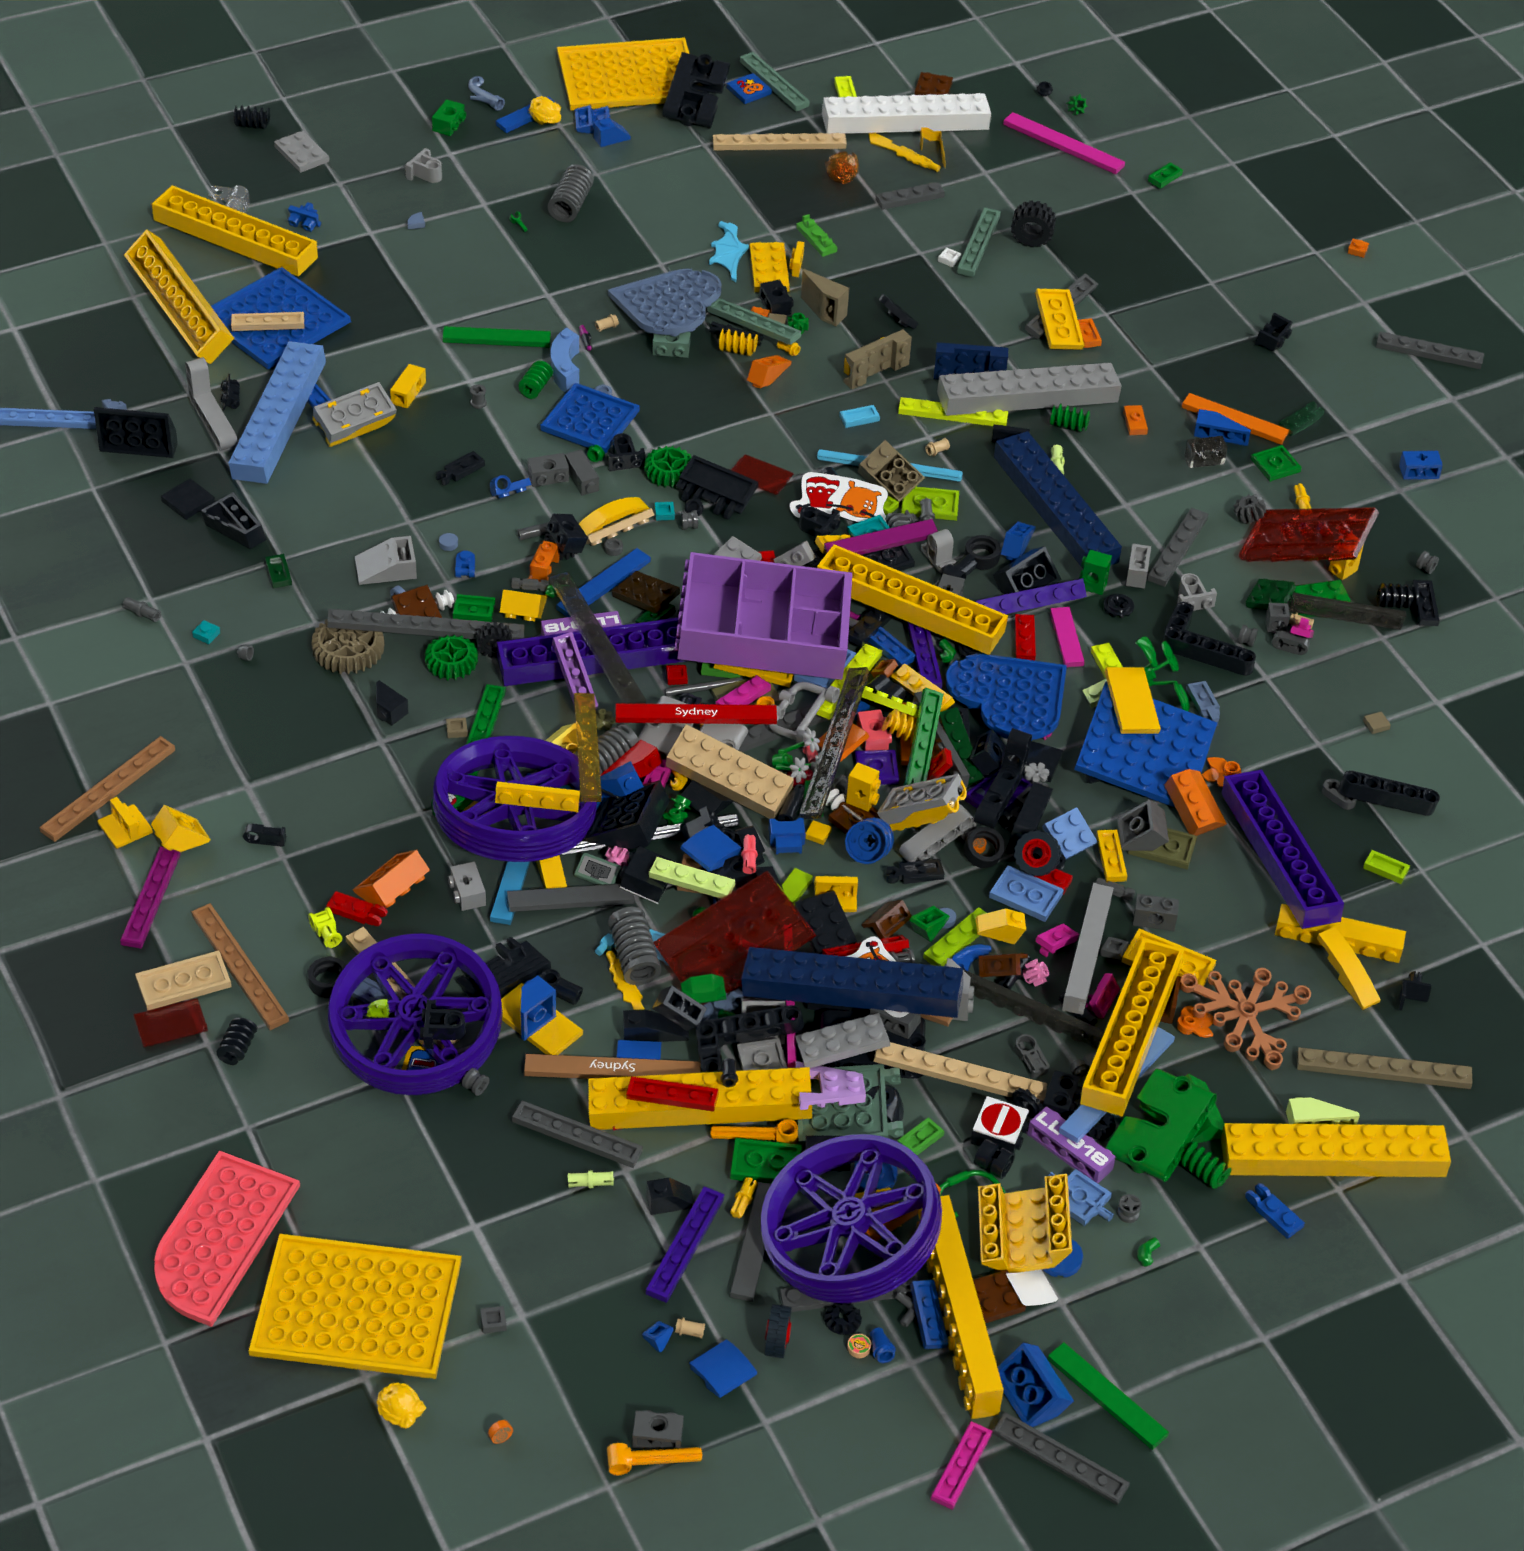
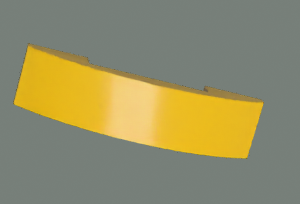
M639 497L622 498L596 509L586 516L579 525L585 534L589 535L625 516L635 515L650 508Z

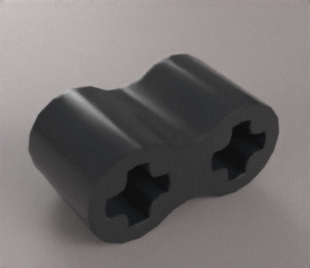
M879 674L866 685L874 689L872 693L876 694L878 690L889 694L888 699H891L892 696L902 700L906 698L904 688L899 684L892 683L883 674Z

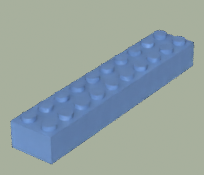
M288 342L228 462L232 479L268 483L326 363L323 345Z

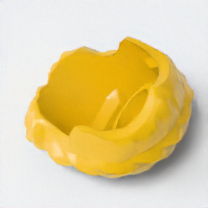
M543 96L531 101L529 113L537 123L555 124L561 121V106Z
M391 1383L378 1394L377 1405L379 1414L386 1421H389L392 1425H398L400 1428H409L415 1423L416 1418L420 1417L426 1410L423 1401L419 1399L414 1389L407 1384Z

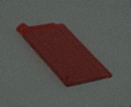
M746 454L732 468V471L758 481V488L775 495L779 494L794 475L790 471Z
M198 998L134 1014L143 1048L208 1031Z

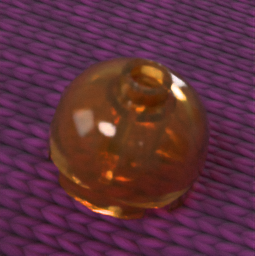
M847 152L831 155L829 161L825 162L827 174L835 182L849 183L859 172L857 155L853 152L852 155L847 154Z

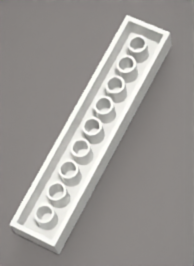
M981 93L871 97L847 96L823 98L822 117L827 133L920 132L921 127H928L933 131L989 130L991 111L986 95Z

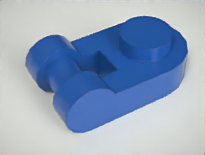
M465 550L457 554L456 578H461V576L475 578V555L472 552Z

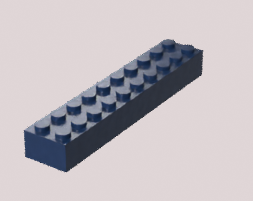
M1028 431L996 441L995 460L1080 566L1083 557H1087L1090 550L1112 555L1111 565L1119 563L1122 546Z
M749 947L742 975L743 996L958 1018L963 991V968Z

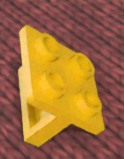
M118 797L110 799L112 814L98 820V825L116 849L153 833V828L134 804L127 806Z
M815 877V896L835 891L844 912H857L858 877Z

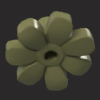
M599 709L597 713H592L590 716L591 727H596L598 730H602L603 726L606 730H610L612 724L615 723L612 712H606L605 709Z

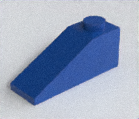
M1199 409L1194 437L1248 446L1251 430L1218 412Z
M1017 522L1005 534L1001 555L1006 556V559L1014 561L1021 557L1028 546L1036 526Z

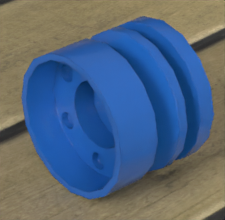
M875 817L865 818L853 825L845 838L848 854L856 862L862 864H872L888 855L894 844V834L889 824ZM871 835L873 839H876V841L872 844L871 840H868V837H870Z

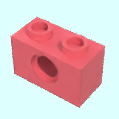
M881 709L858 712L856 726L865 730L869 735V738L862 743L864 751L889 750V743H892V735L889 734L887 729L882 731L886 717H883Z

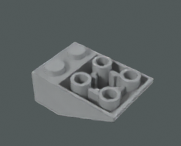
M411 536L390 538L355 556L359 585L417 579L416 560Z

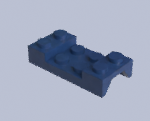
M937 342L934 379L939 380L940 375L1007 370L1008 348Z

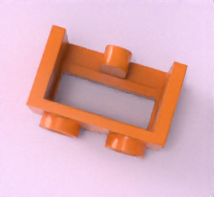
M543 541L539 545L530 564V576L528 579L549 581L548 575L552 573L551 562H559V547L556 543Z

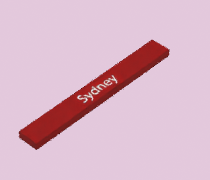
M616 703V723L777 724V706Z

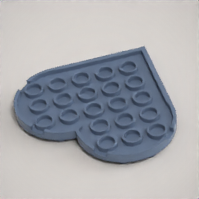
M679 269L608 289V296L646 333L678 336L680 333L694 331L704 322L706 318L705 307L711 306L720 297L722 288L720 279L711 272Z

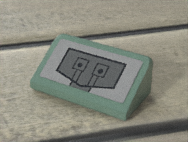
M584 853L574 876L597 885L616 884L620 878L621 866Z

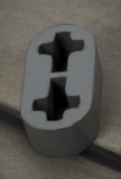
M1277 631L1274 634L1272 645L1282 651L1304 655L1308 651L1310 641L1306 637L1297 634Z
M1325 780L1322 788V793L1325 797L1343 809L1350 810L1355 807L1357 799L1348 798L1339 793L1338 787L1340 782L1338 780Z

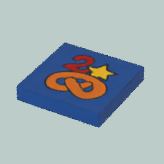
M754 73L726 84V88L744 104L772 94V89Z

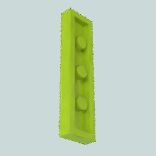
M978 907L925 951L923 959L935 966L947 964V958L952 959L954 954L967 947L980 936L977 935L975 918L978 915L986 914V912Z

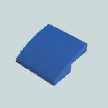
M591 105L575 109L577 132L594 133V121L606 118L611 119L609 107L605 106L592 110Z
M712 825L693 835L681 845L680 849L710 872L723 867L726 859L739 855L742 847Z
M727 1339L689 1363L691 1370L705 1381L706 1388L719 1398L757 1375V1370L750 1361Z

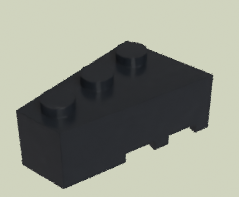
M234 492L201 510L206 526L249 549L266 540L262 525Z

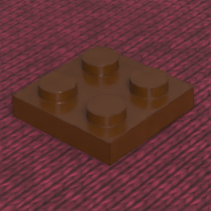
M921 72L915 89V95L949 94L953 77Z
M1008 1270L973 1280L985 1324L1024 1312L1026 1306L1022 1304L1006 1276V1273H1009Z

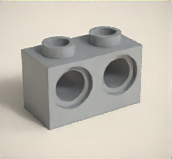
M1132 544L1126 586L1145 589L1151 546Z

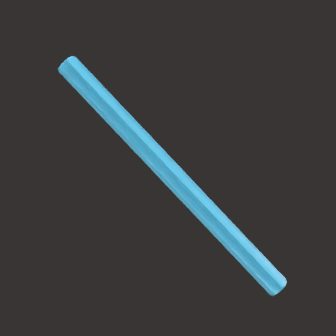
M819 449L817 454L818 460L859 466L867 457ZM910 463L924 477L957 482L962 480V471Z

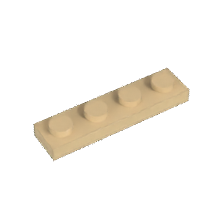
M304 312L232 314L231 327L232 331L304 329Z
M652 508L587 535L588 540L586 544L590 543L591 546L597 545L602 542L601 538L607 537V539L618 535L617 531L623 530V532L633 529V524L638 523L642 525L649 522V517L654 516Z

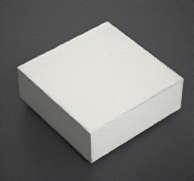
M946 248L938 256V262L954 267L961 259V253Z

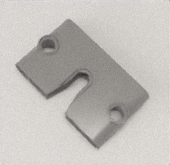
M661 696L657 704H686L667 696ZM646 723L638 739L657 747L661 759L666 760L668 753L685 725L693 727V723ZM704 724L699 730L736 750H739L748 734V729L743 724Z

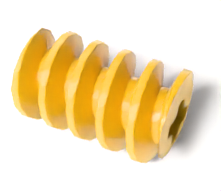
M722 329L719 338V349L724 351L726 348L727 352H731L733 349L735 354L740 350L741 355H744L747 351V355L752 356L753 352L756 351L758 335L756 334L754 339H752L751 333H749L747 338H745L744 332L738 336L736 330L731 335L730 329H728L726 334H724Z
M894 709L886 717L882 731L889 727V734H893L896 730L897 738L904 734L903 740L906 741L911 737L910 744H912L917 719L914 720L912 716L907 717L906 713H900L899 710Z

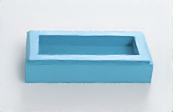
M874 405L841 411L839 414L845 428L880 421V415Z

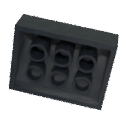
M94 407L100 452L166 458L174 457L178 444L177 433L168 413Z
M660 780L643 784L644 787L626 796H620V800H616L614 797H605L585 837L586 842L634 849L639 846L645 848L650 845L670 801Z

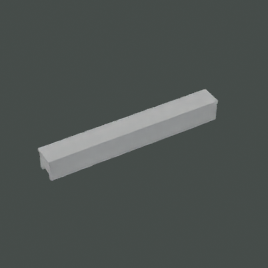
M1093 882L1065 992L1062 1011L1082 1015L1084 1013L1111 904L1113 887Z

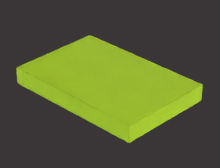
M915 487L903 498L901 513H905L908 510L909 513L920 517V501L928 498L932 501V512L935 514V519L957 521L959 491Z

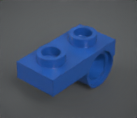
M500 475L490 481V492L492 497L498 495L499 498L509 496V491L515 490L516 493L527 490L526 486L531 485L530 478L511 483L507 476ZM498 480H501L503 482V489H500L497 486Z

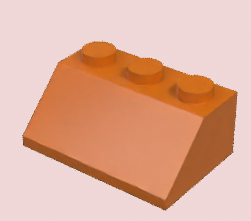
M1184 770L1171 775L1164 784L1189 834L1197 836L1227 824L1200 771Z
M417 850L396 854L357 885L353 891L369 903L379 904L388 908L396 902L395 898L408 893L411 890V885L425 879L424 875L430 869Z

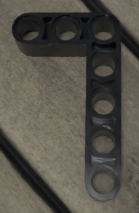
M1188 602L1177 604L1165 629L1163 641H1167L1173 654L1246 676L1253 673L1256 654L1253 651L1188 631L1194 608Z

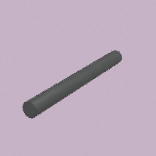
M742 677L667 688L665 689V696L711 690L743 679Z

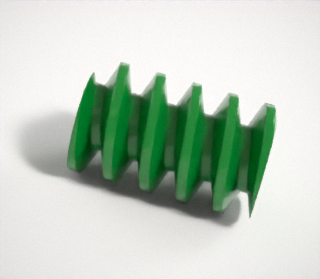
M544 361L534 362L519 382L518 387L521 394L528 399H535L550 380V377H552L553 368Z
M1060 403L1057 408L1055 405L1053 407L1050 424L1054 425L1057 421L1058 427H1061L1064 423V428L1066 429L1071 424V430H1075L1078 426L1079 432H1082L1084 428L1086 431L1090 420V411L1088 410L1084 415L1083 409L1079 413L1076 412V407L1069 411V405L1062 409V404Z
M1196 1141L1193 1142L1183 1155L1182 1166L1189 1168L1191 1173H1196L1199 1179L1203 1178V1182L1206 1184L1210 1183V1187L1213 1189L1219 1188L1228 1179L1232 1168H1228L1225 1171V1162L1218 1166V1157L1210 1160L1212 1153L1208 1152L1203 1155L1205 1148L1202 1146L1196 1150L1198 1143Z

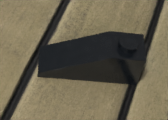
M623 1010L624 1040L651 1042L689 1041V1031H686L660 1013L649 1010Z

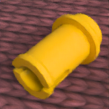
M781 341L777 343V348L788 352L791 356H797L800 352V346L796 342L791 345Z

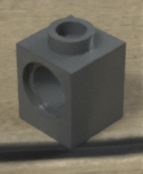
M1269 603L1266 614L1267 633L1287 632L1290 619L1288 603Z

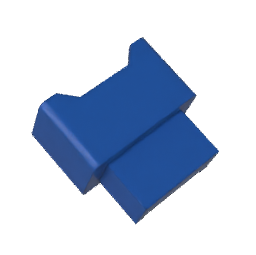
M798 818L795 821L769 819L770 846H775L776 854L802 853V845L805 844L806 835L804 818Z

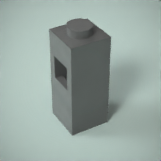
M583 450L566 453L565 458L569 466V475L580 494L583 496L599 491V476Z

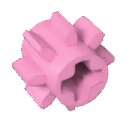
M614 846L613 849L609 848L605 856L607 858L605 860L620 865L621 870L624 865L628 867L627 861L630 855L626 848Z
M1035 959L1025 964L1026 969H1023V977L1028 984L1033 983L1036 987L1047 982L1045 977L1049 976V970L1044 962L1038 963V960Z

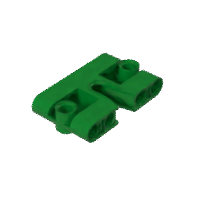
M1157 1068L1146 1082L1137 1099L1141 1102L1139 1108L1154 1119L1165 1124L1158 1126L1146 1120L1125 1116L1108 1142L1106 1149L1116 1156V1160L1129 1164L1135 1173L1146 1172L1148 1175L1166 1182L1213 1109L1217 1095L1192 1084L1188 1077H1176Z

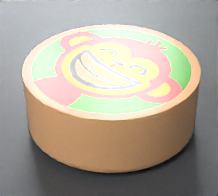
M863 1334L851 1336L847 1346L849 1354L855 1358L866 1357L871 1350L870 1339Z

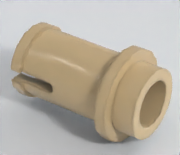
M612 314L607 318L595 321L598 332L610 327L615 328L619 324L617 316Z
M944 438L934 443L929 442L925 450L929 456H936L937 453L948 450L950 444Z
M1298 612L1296 614L1292 613L1289 624L1299 626L1301 617L1310 620L1308 625L1312 629L1314 619L1298 615Z
M683 1317L677 1320L675 1333H679V1336L684 1334L702 1339L705 1323L687 1321Z

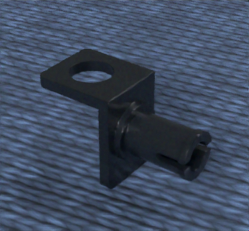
M1413 971L1409 974V980L1403 979L1399 994V1010L1402 1011L1405 999L1428 1002L1432 985L1422 983V974L1420 972L1417 973L1416 977V971Z

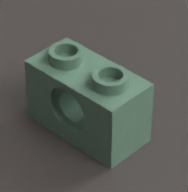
M691 332L680 333L678 336L654 334L653 355L688 358Z

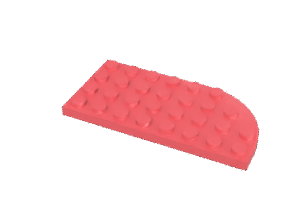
M219 1151L164 1234L156 1250L154 1260L155 1278L159 1291L165 1301L183 1316L212 1327L300 1187V1181Z

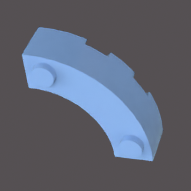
M567 327L556 336L551 346V367L553 368L554 382L565 393L575 383L579 384V368L571 361L579 353V335Z

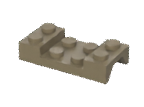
M900 330L845 354L851 369L850 377L843 379V382L852 390L866 384L867 377L891 367L896 371L909 365L912 337L906 331Z

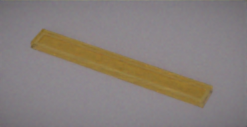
M574 693L580 801L601 802L602 793L594 693Z

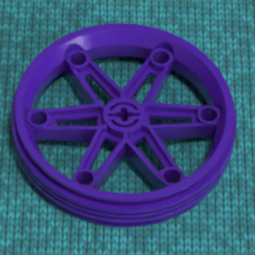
M497 736L466 744L455 750L444 760L433 785L434 813L440 828L447 837L469 852L499 861L531 862L552 858L565 853L586 837L596 815L597 789L594 777L587 765L569 750L554 743L531 737ZM494 767L496 779L468 774ZM518 767L531 768L540 771L528 775L526 777H522ZM509 771L513 780L507 781V783L540 785L552 788H560L569 784L575 790L580 791L582 803L579 802L578 812L495 803L497 781L505 782L504 772ZM448 792L452 795H460L477 801L478 803L460 813L451 805ZM525 814L527 825H521L518 815ZM534 817L564 822L537 830ZM508 819L513 830L493 828L489 825Z
M406 934L391 937L371 945L346 965L337 978L330 996L328 1024L332 1043L337 1054L349 1070L359 1079L386 1092L402 1095H422L450 1088L462 1082L470 1069L476 1068L478 1070L483 1065L498 1040L502 1026L503 1011L497 981L486 963L474 951L455 940L443 936ZM410 959L436 960L415 987L392 965V963ZM457 967L473 978L484 997L476 998L442 996ZM373 973L389 999V1013L395 1012V1018L363 1019V1016L367 1015L369 1004L347 1006L355 989L370 974ZM437 974L442 975L431 998L428 999L422 994ZM392 977L407 994L401 1001L387 981L388 978ZM427 1000H436L437 1009L468 1008V1011L462 1012L465 1017V1023L484 1021L479 1035L462 1054L459 1055L450 1040H440L444 1049L439 1050L435 1044L434 1049H426L440 1065L420 1070L394 1069L416 1040L425 1048L424 1040H420V1027H424L425 1021H422V1008H426ZM400 1029L408 1031V1034L394 1053H389ZM346 1030H388L374 1060L371 1061L357 1050L349 1039Z
M854 1134L840 1136L808 1148L791 1160L776 1176L768 1189L762 1206V1240L776 1271L787 1283L801 1293L817 1300L832 1303L865 1301L896 1289L915 1275L925 1264L939 1238L942 1222V1203L930 1170L913 1151L903 1144L877 1135ZM858 1163L844 1192L819 1177L821 1174L834 1168ZM883 1163L903 1170L916 1182L906 1187L875 1193ZM865 1173H867L869 1177L863 1197L859 1199L855 1197V1194ZM817 1189L838 1201L833 1208L815 1193ZM799 1191L820 1210L794 1223L781 1226L787 1206ZM900 1200H904V1202L883 1208L875 1212H872L871 1210ZM922 1209L918 1228L906 1245L899 1241L883 1225L911 1211ZM828 1223L831 1224V1226H829V1227H825V1228H822V1229H819V1230H815V1231H812V1232H809V1233H805V1234L799 1235V1233L808 1231V1230H810V1229H813V1228H816V1227H819V1226H822V1225H825V1224H828ZM869 1227L873 1228L888 1243L886 1247L865 1234ZM841 1236L848 1238L838 1262L835 1263L833 1259L839 1238ZM827 1242L819 1274L800 1267L785 1253L796 1248ZM858 1244L886 1260L870 1269L844 1275Z

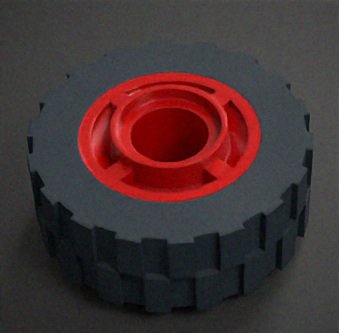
M1040 830L1029 831V833L1022 835V838L1017 841V845L1014 848L1015 862L1026 874L1033 876L1048 875L1060 863L1061 847L1057 839L1050 833ZM1037 847L1043 851L1040 859L1033 857V850Z
M772 1305L765 1334V1356L784 1359L791 1332L790 1319L792 1307Z

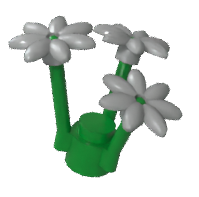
M808 727L806 728V733H803L804 741L784 749H778V754H774L772 757L773 767L776 770L792 771L793 773L790 777H796L797 783L801 781V777L803 779L807 778L804 771L809 768L816 770L815 777H818V779L821 778L824 771L822 766L824 759H822L821 753L815 756L816 762L805 763L806 759L804 757L801 760L795 757V763H793V757L787 753L804 745H810L812 753L815 750L819 751L817 743L820 740L815 738V730L811 732Z

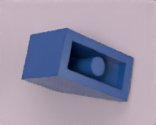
M610 118L594 121V139L600 147L631 139L626 129Z
M631 761L595 779L598 787L617 796H626L644 787ZM602 793V795H603L604 798H605V797H610V796L605 795V794Z

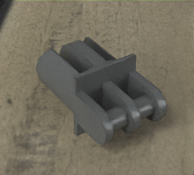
M908 510L905 513H889L885 518L890 528L920 522L916 519V515L909 513Z

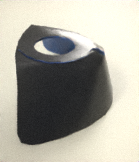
M885 1084V1091L889 1094V1099L886 1101L887 1116L891 1122L902 1121L904 1105L896 1088ZM880 1086L871 1087L866 1094L874 1099Z

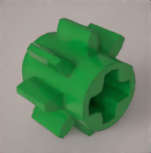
M1081 94L1070 96V101L1066 103L1069 108L1068 111H1072L1073 115L1083 114V109L1088 107L1085 102L1086 98H1081Z
M794 313L792 317H788V326L800 330L801 334H803L804 330L809 328V318H805V315L802 313Z

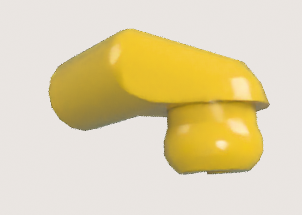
M672 770L675 778L674 781H670V786L673 790H682L688 778Z

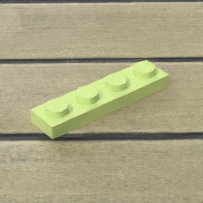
M659 857L656 858L649 871V878L724 900L729 899L735 886L734 879Z

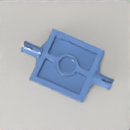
M1075 1169L1068 1176L1070 1217L1083 1226L1098 1214L1109 1222L1113 1218L1114 1213L1104 1208V1205L1111 1199L1112 1193Z

